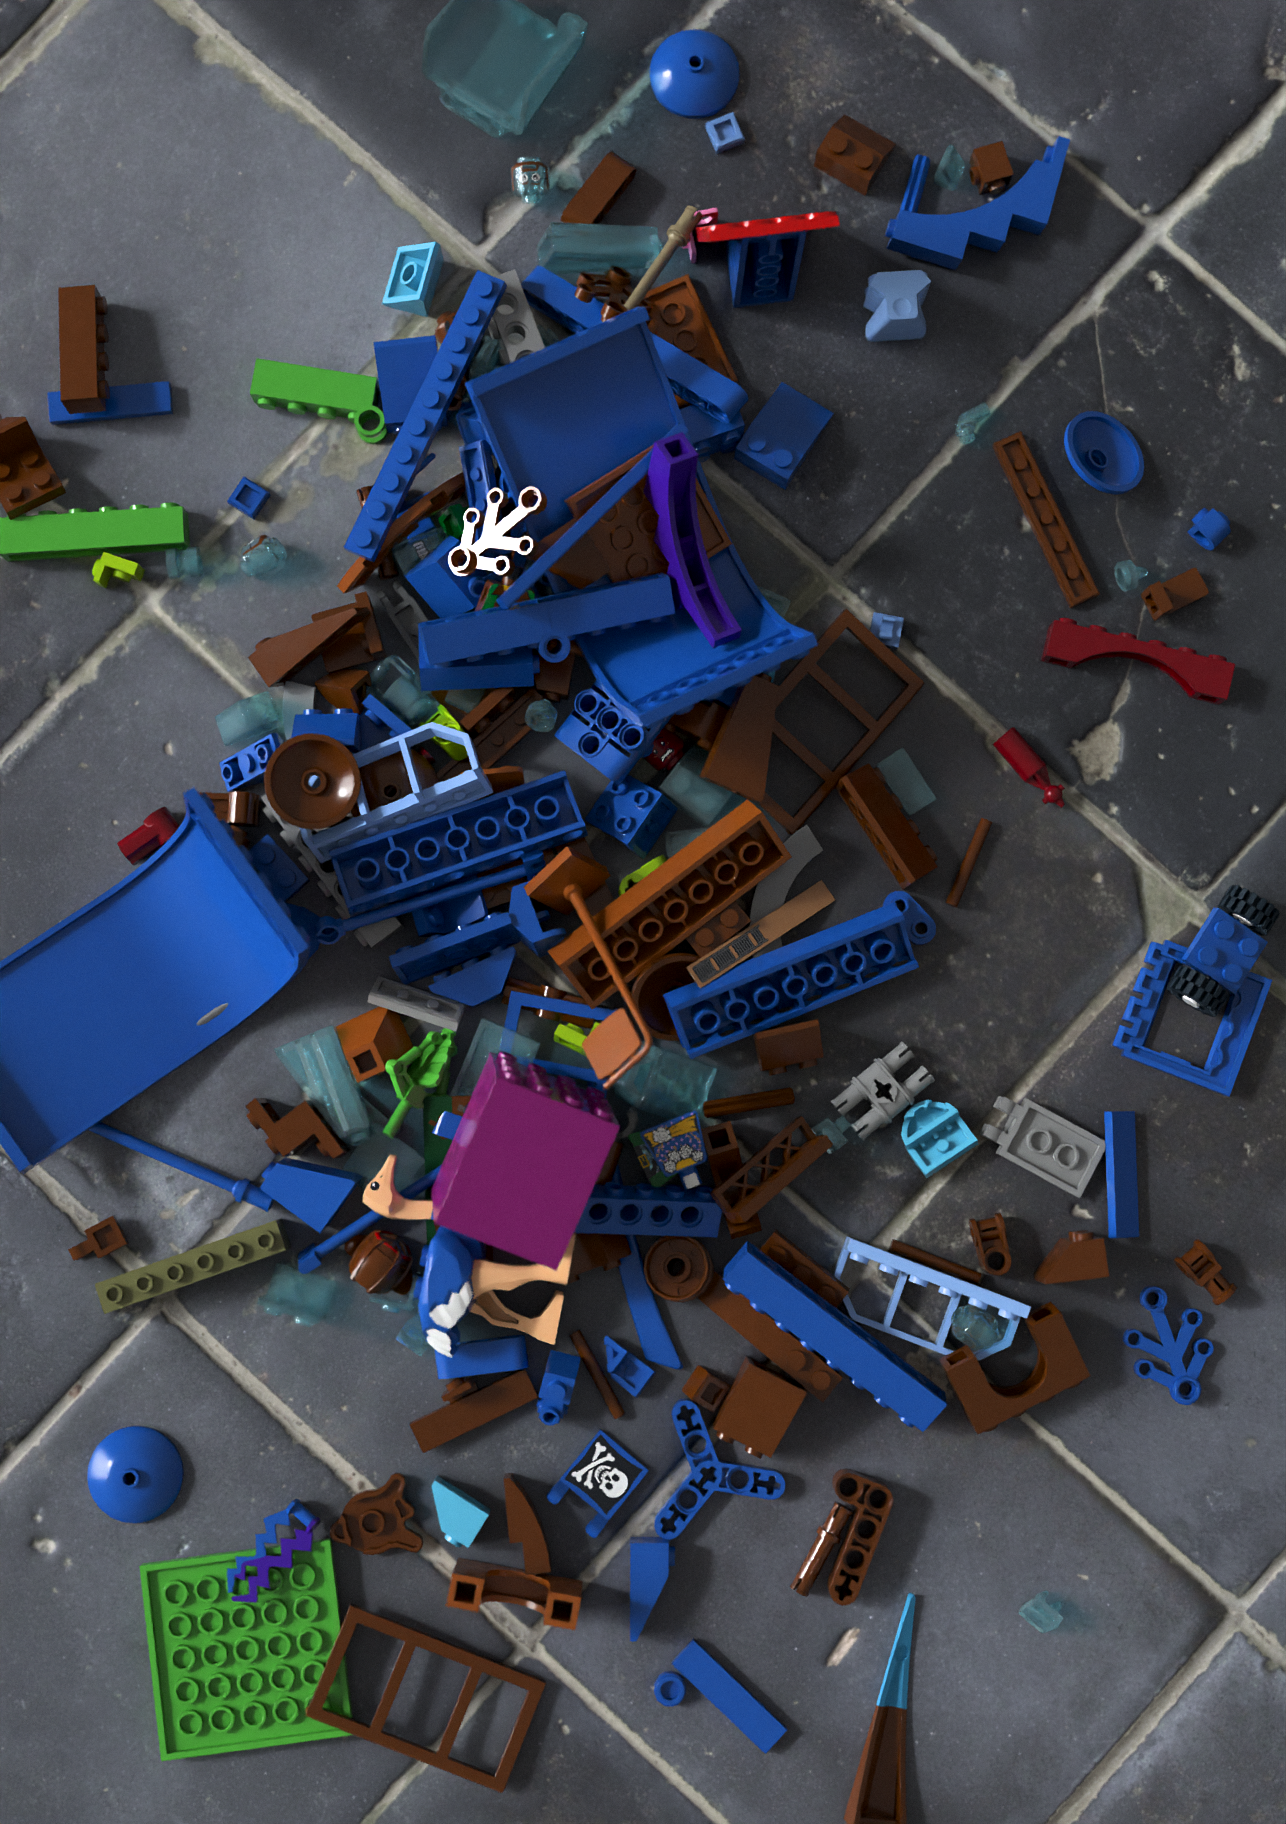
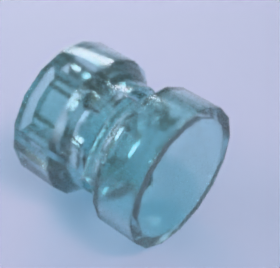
M189 546L186 550H179L178 548L166 549V567L170 579H179L182 575H190L191 577L202 576V557L198 546Z

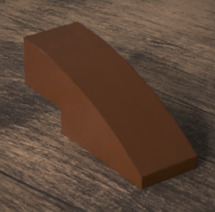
M505 1473L504 1488L509 1543L522 1542L525 1575L551 1572L552 1562L549 1544L537 1510L512 1473Z

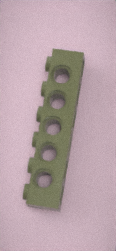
M282 1218L95 1283V1288L103 1312L106 1314L277 1254L292 1247Z

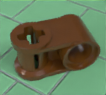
M995 1213L992 1218L978 1221L974 1218L969 1219L970 1233L981 1269L990 1275L1005 1274L1010 1269L1011 1256L1001 1213ZM994 1228L993 1230L982 1232L983 1229ZM993 1252H998L1002 1257V1265L996 1270L991 1269L988 1265V1257Z

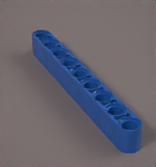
M536 266L521 283L529 306L575 334L602 322L600 312L604 303L594 297L591 303L579 300L574 295L577 287L544 267ZM650 332L673 393L716 420L728 424L748 401L749 398L745 390L737 383Z

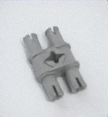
M902 1041L884 1058H875L873 1060L874 1063L857 1077L853 1076L850 1081L851 1085L830 1101L837 1108L846 1100V1103L837 1110L843 1117L863 1099L870 1101L872 1109L854 1124L850 1125L855 1132L865 1124L867 1125L866 1128L857 1134L863 1141L883 1123L886 1125L888 1123L891 1124L892 1119L908 1105L912 1106L914 1104L915 1096L935 1081L931 1074L927 1075L922 1081H919L921 1077L929 1072L924 1066H920L903 1083L897 1082L894 1079V1073L915 1057L912 1051L909 1050L899 1058V1055L908 1048ZM876 1083H879L881 1086L887 1084L890 1087L887 1091L889 1099H886L884 1096L880 1098L876 1096L878 1092Z

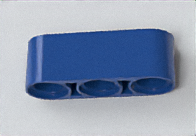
M525 1335L458 1342L456 1344L457 1351L452 1358L435 1350L438 1379L512 1371L529 1367Z

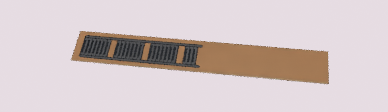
M821 880L686 968L701 989L834 902L835 899Z

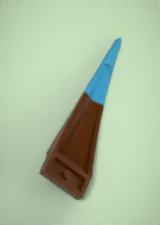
M910 1592L906 1599L843 1818L847 1821L846 1824H907L906 1717L910 1651L916 1601L915 1595Z

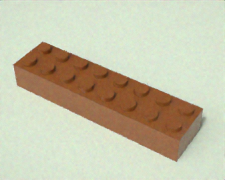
M748 799L593 916L626 984L640 974L650 963L661 958L792 858L762 811ZM581 925L547 951L592 1010L619 990L584 925Z

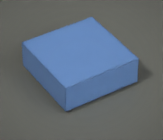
M734 112L705 124L716 154L741 145L745 141Z

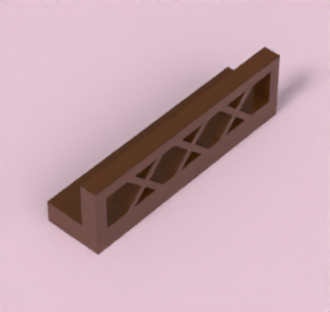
M798 1116L713 1189L710 1195L731 1224L745 1223L833 1146V1143L827 1135L816 1136L803 1116ZM799 1127L807 1141L801 1147L791 1146L792 1132ZM774 1148L783 1149V1159L779 1166L769 1165L770 1151ZM752 1167L761 1168L760 1182L756 1186L747 1184L748 1170ZM730 1186L739 1188L738 1202L732 1207L722 1195Z

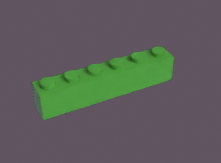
M171 502L163 503L158 508H149L147 505L141 504L132 505L127 510H118L116 507L106 506L99 508V511L87 512L86 509L75 508L70 509L69 513L64 514L44 510L39 511L38 515L26 516L24 513L12 520L7 515V517L0 518V555L9 562L102 556L103 552L117 555L190 550L189 515L183 506Z

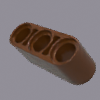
M610 151L566 206L560 221L587 239L628 188L636 175L637 169L616 153Z

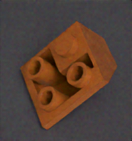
M380 1006L336 1026L344 1055L357 1083H364L386 1073L385 1065L388 1060H398L414 1047L399 1013Z

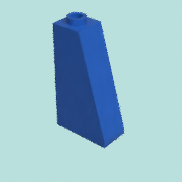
M418 627L421 691L534 686V673H540L539 654H533L532 649H528L527 645L515 647V652L506 655H496V652L484 654V658L478 661L466 662L465 658L454 660L452 666L445 668H435L434 665L429 666L425 660Z

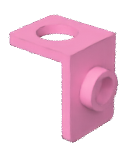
M718 208L701 210L700 212L703 217H709L701 220L696 227L716 224L718 222ZM691 233V240L687 246L682 248H688L692 264L696 263L697 253L693 234Z

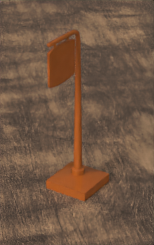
M567 846L524 886V889L529 897L567 916L574 909L576 910L645 1036V1046L635 1056L634 1054L642 1046V1041L626 1010L620 1008L602 1021L583 1041L582 1047L598 1079L604 1080L611 1075V1078L603 1084L604 1089H609L647 1055L652 1046V1036L584 901L611 875L606 866ZM632 1057V1059L625 1066H623Z

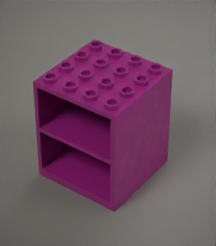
M500 1051L499 1054L490 1052L431 1189L434 1223L557 1271L620 1125L607 1098H604V1092L587 1086L586 1090L575 1086L576 1081L559 1074L557 1078L545 1074L547 1070L537 1064L529 1063L528 1066L516 1062L517 1057L504 1051Z

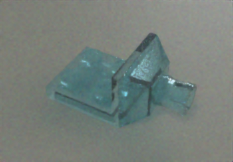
M641 1040L642 1046L634 1054L635 1056L644 1048L646 1041ZM652 1045L647 1055L613 1084V1088L617 1098L638 1109L668 1119H673L696 1110L699 1118L717 1069ZM632 1057L623 1066H625L632 1059Z

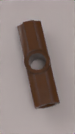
M510 977L505 986L501 1002L509 1004L512 990L587 1004L584 999L569 995L567 991L542 984L537 986L530 984V982ZM527 1006L521 1007V1009L533 1012V1015L557 1022L560 1020L584 1028L592 1029L594 1019Z

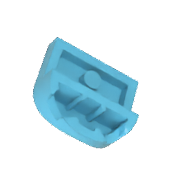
M924 1100L912 1106L904 1116L901 1136L905 1148L926 1179L978 1145V1140L959 1116L958 1110L947 1102L941 1103Z

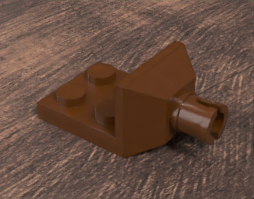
M0 414V503L9 519L12 520L65 494L66 491L39 446L26 417H6L2 419Z

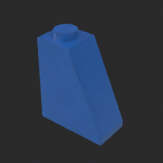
M285 1157L277 1164L271 1162L261 1176L265 1181L260 1186V1189L317 1232L321 1233L329 1226L363 1177L358 1173Z

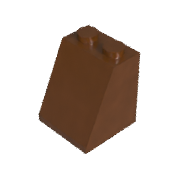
M746 1356L713 1422V1428L718 1431L716 1436L730 1444H733L736 1440L746 1445L744 1450L761 1459L764 1454L771 1458L803 1402L807 1391L800 1383Z

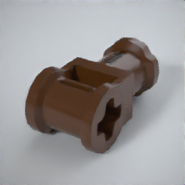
M1196 1239L1193 1242L1194 1246L1181 1258L1176 1257L1173 1261L1183 1274L1197 1286H1204L1213 1297V1303L1219 1305L1235 1293L1237 1286L1234 1283H1229L1219 1272L1222 1267L1216 1261L1215 1256L1200 1240Z

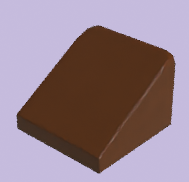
M698 1365L684 1385L682 1392L694 1402L714 1413L731 1386L704 1367Z

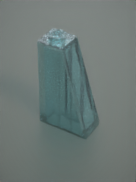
M551 222L536 246L538 266L544 267L555 275L606 271L612 265L622 267L625 270L650 268L662 250V240L658 238L657 227Z
M333 1025L274 1049L277 1057L347 1146L350 1144L352 1146L364 1144L370 1139V1136L377 1134L359 1085L344 1055L337 1030Z

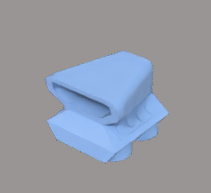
M922 270L877 272V274L869 276L863 307L874 312L865 328V336L868 341L921 339L925 336L926 322L921 305L924 303L931 283L926 272Z

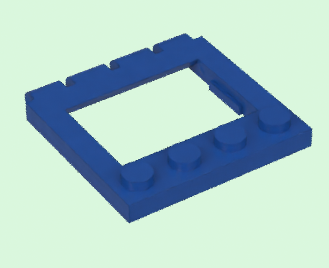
M1164 940L1162 945L1151 941L1143 962L1154 966L1153 971L1141 967L1133 991L1143 995V998L1141 1000L1130 996L1122 1020L1131 1023L1132 1027L1128 1028L1119 1025L1112 1046L1123 1050L1122 1057L1229 1097L1272 980L1249 972L1236 994H1231L1204 1069L1190 1065L1191 1062L1163 1051L1159 1053L1144 1047L1175 963L1178 962L1191 967L1181 960L1188 949L1187 947L1168 940Z

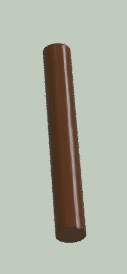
M981 818L946 900V904L957 908L992 825L991 821Z
M892 1239L889 1246V1251L972 1284L977 1285L981 1278V1273L895 1239Z
M580 1329L571 1333L569 1337L614 1419L621 1417L625 1414V1411Z

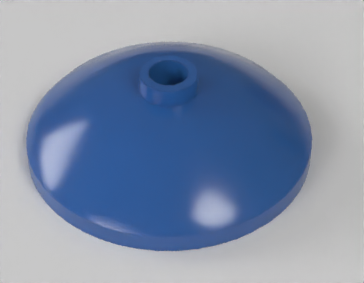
M685 30L668 37L655 51L650 65V83L657 100L670 112L685 118H704L721 111L732 100L739 83V65L732 48L719 36L704 30ZM696 61L700 63V66L692 67L690 63Z
M1097 411L1080 413L1069 422L1064 434L1066 455L1074 471L1085 483L1099 491L1117 495L1129 492L1141 481L1144 472L1143 455L1136 439L1122 423L1105 413Z
M129 1426L116 1430L99 1443L90 1458L87 1479L91 1496L104 1513L118 1521L142 1523L160 1516L174 1503L182 1487L184 1470L180 1453L167 1436L150 1427ZM130 1472L135 1475L136 1480L134 1483L127 1482V1473Z

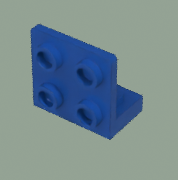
M371 694L362 702L365 710L359 715L361 717L362 750L412 730Z
M627 775L620 786L613 781L609 782L585 820L592 826L622 842L635 855L644 859L678 808L659 791Z
M476 874L455 881L453 883L429 890L427 892L409 897L408 899H412L424 894H428L453 885L470 881L478 878V876ZM482 890L412 911L419 937H431L438 934L444 936L454 932L460 925L472 924L489 915Z

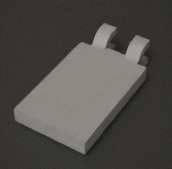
M998 1096L993 1107L1010 1116L1002 1131L990 1124L984 1123L979 1135L999 1144L996 1151L997 1155L1067 1193L1081 1198L1105 1151V1141L1027 1098H1024L1021 1105H1018L1004 1096Z

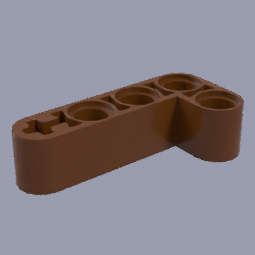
M848 1468L840 1469L835 1473L832 1485L835 1493L841 1500L856 1507L827 1581V1588L831 1598L835 1603L843 1606L853 1603L859 1594L893 1505V1496L886 1484ZM853 1478L856 1481L855 1488L851 1492L846 1493L840 1490L839 1486L843 1479ZM875 1490H882L885 1492L883 1502L877 1505L870 1503V1494ZM864 1520H870L874 1523L873 1530L869 1534H860L857 1530L858 1525ZM854 1550L860 1551L862 1553L860 1562L857 1564L846 1562V1556L849 1552ZM841 1569H844L849 1573L846 1579L849 1590H842L841 1594H839L836 1585H843L846 1575Z

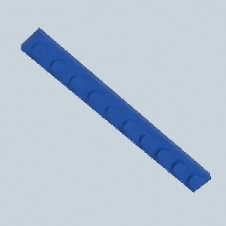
M477 270L344 545L346 551L373 563L375 562L389 529L405 500L507 288L505 281Z

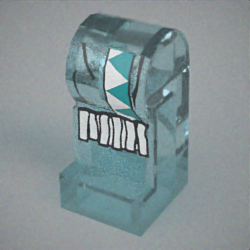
M444 527L421 533L392 547L391 550L403 575L407 574L448 537Z

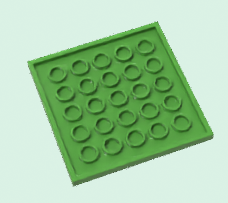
M332 1538L313 1540L312 1551L292 1550L293 1568L271 1567L269 1569L270 1588L258 1586V1603L232 1601L233 1596L249 1594L248 1577L258 1576L256 1566H246V1581L236 1578L233 1593L228 1592L227 1568L237 1569L235 1556L253 1557L256 1555V1548L142 1563L140 1565L161 1761L352 1735L305 1716V1709L310 1704L342 1626ZM281 1545L267 1546V1556H281ZM344 1654L323 1707L353 1718L346 1656Z

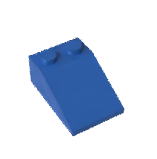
M782 382L736 446L734 459L786 490L834 413Z

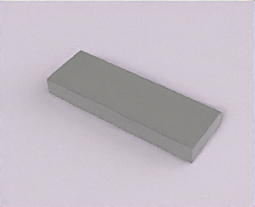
M378 976L367 1001L368 1003L453 1031H457L467 1006Z

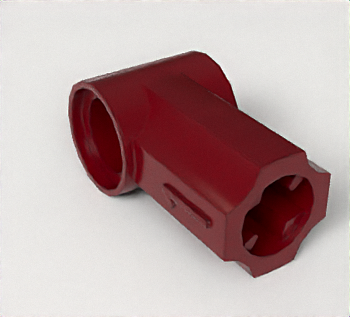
M162 807L151 813L143 821L144 824L117 843L123 855L132 865H136L162 847L179 828L180 825L167 807Z

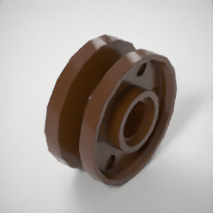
M664 1236L651 1245L645 1256L643 1270L646 1282L654 1293L669 1301L685 1303L697 1299L706 1292L713 1279L714 1265L709 1251L697 1240L687 1236ZM683 1260L686 1266L685 1271L681 1276L675 1277L672 1271L675 1262Z

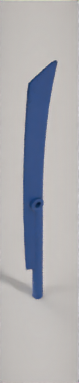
M587 1081V1085L595 1088L596 1082ZM618 1164L611 1182L623 1185ZM625 1205L621 1210L627 1209L628 1205ZM625 1234L632 1254L620 1259L622 1265L618 1266L645 1359L669 1368L681 1370L683 1364L663 1322L652 1289L646 1282L643 1270L644 1264L636 1235Z

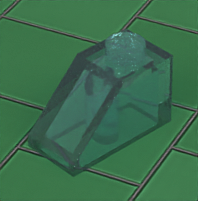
M268 691L237 701L215 716L225 747L283 726L275 700Z

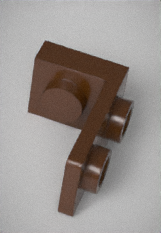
M1194 567L1163 583L1158 581L1148 586L1140 595L1153 620L1156 621L1207 596L1209 590L1198 569Z

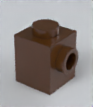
M1003 141L973 149L969 160L971 166L969 168V176L972 185H977L980 195L985 193L995 195L1006 190L1013 177V171Z

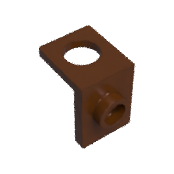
M472 1376L465 1380L463 1377H458L445 1385L447 1390L443 1392L441 1397L444 1402L449 1401L451 1403L479 1388Z

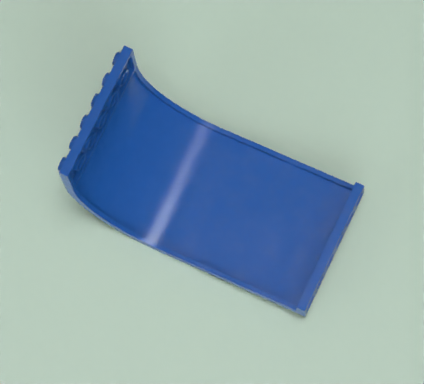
M635 307L465 383L516 508L519 506L520 493L527 487H535L543 491L547 497V506L543 512L537 515L530 514L522 521L528 536L537 542L574 518L564 501L565 499L652 446L654 441L662 439L677 424L681 422L685 424L646 324V321L650 318L645 307ZM688 433L685 437L688 439V441L690 442V444L693 446L692 440H691L690 435H689V433ZM699 458L696 479L732 543L710 557L708 561L719 590L730 612L742 629L740 638L712 648L686 608L679 609L674 603L675 614L667 615V620L649 623L647 619L637 621V626L633 628L618 629V626L606 628L607 632L604 634L589 636L588 632L576 634V639H574L589 668L613 704L621 713L641 727H656L665 721V717L673 713H686L694 708V703L703 699L706 701L716 699L723 694L722 690L733 685L734 687L743 686L751 682L752 676L760 672H773L781 667V662L790 658L792 660L803 658L810 653L809 649L818 645L814 633L792 625L783 619L772 608L754 583L723 523ZM538 498L534 500L533 507L537 504ZM549 571L544 573L553 595L579 590L559 575L556 576ZM605 574L604 576H602L601 578H599L598 580H596L595 582H593L585 588L608 584L611 582Z
M195 787L183 794L186 807V815L183 822L171 838L154 855L108 891L0 961V1144L22 1174L40 1164L226 1036L278 995L296 978L308 962L309 942L311 941L301 925L295 927L292 924L291 912L281 898L278 900L274 899L273 893L270 890L272 885L263 872L256 874L252 865L253 859L243 845L240 847L236 846L235 840L232 837L234 832L225 819L218 821L214 812L215 806L205 792L199 794ZM228 1003L227 1008L220 1015L206 1024L197 1025V1022L211 1010Z

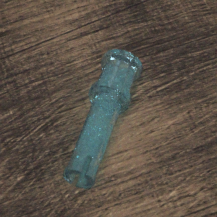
M483 335L482 345L476 357L472 358L469 368L471 370L467 377V382L495 370L494 367L499 358L498 350H501L498 340H493L492 337ZM468 391L462 396V402L471 401ZM459 409L451 411L447 417V421L457 427L459 426L456 414Z

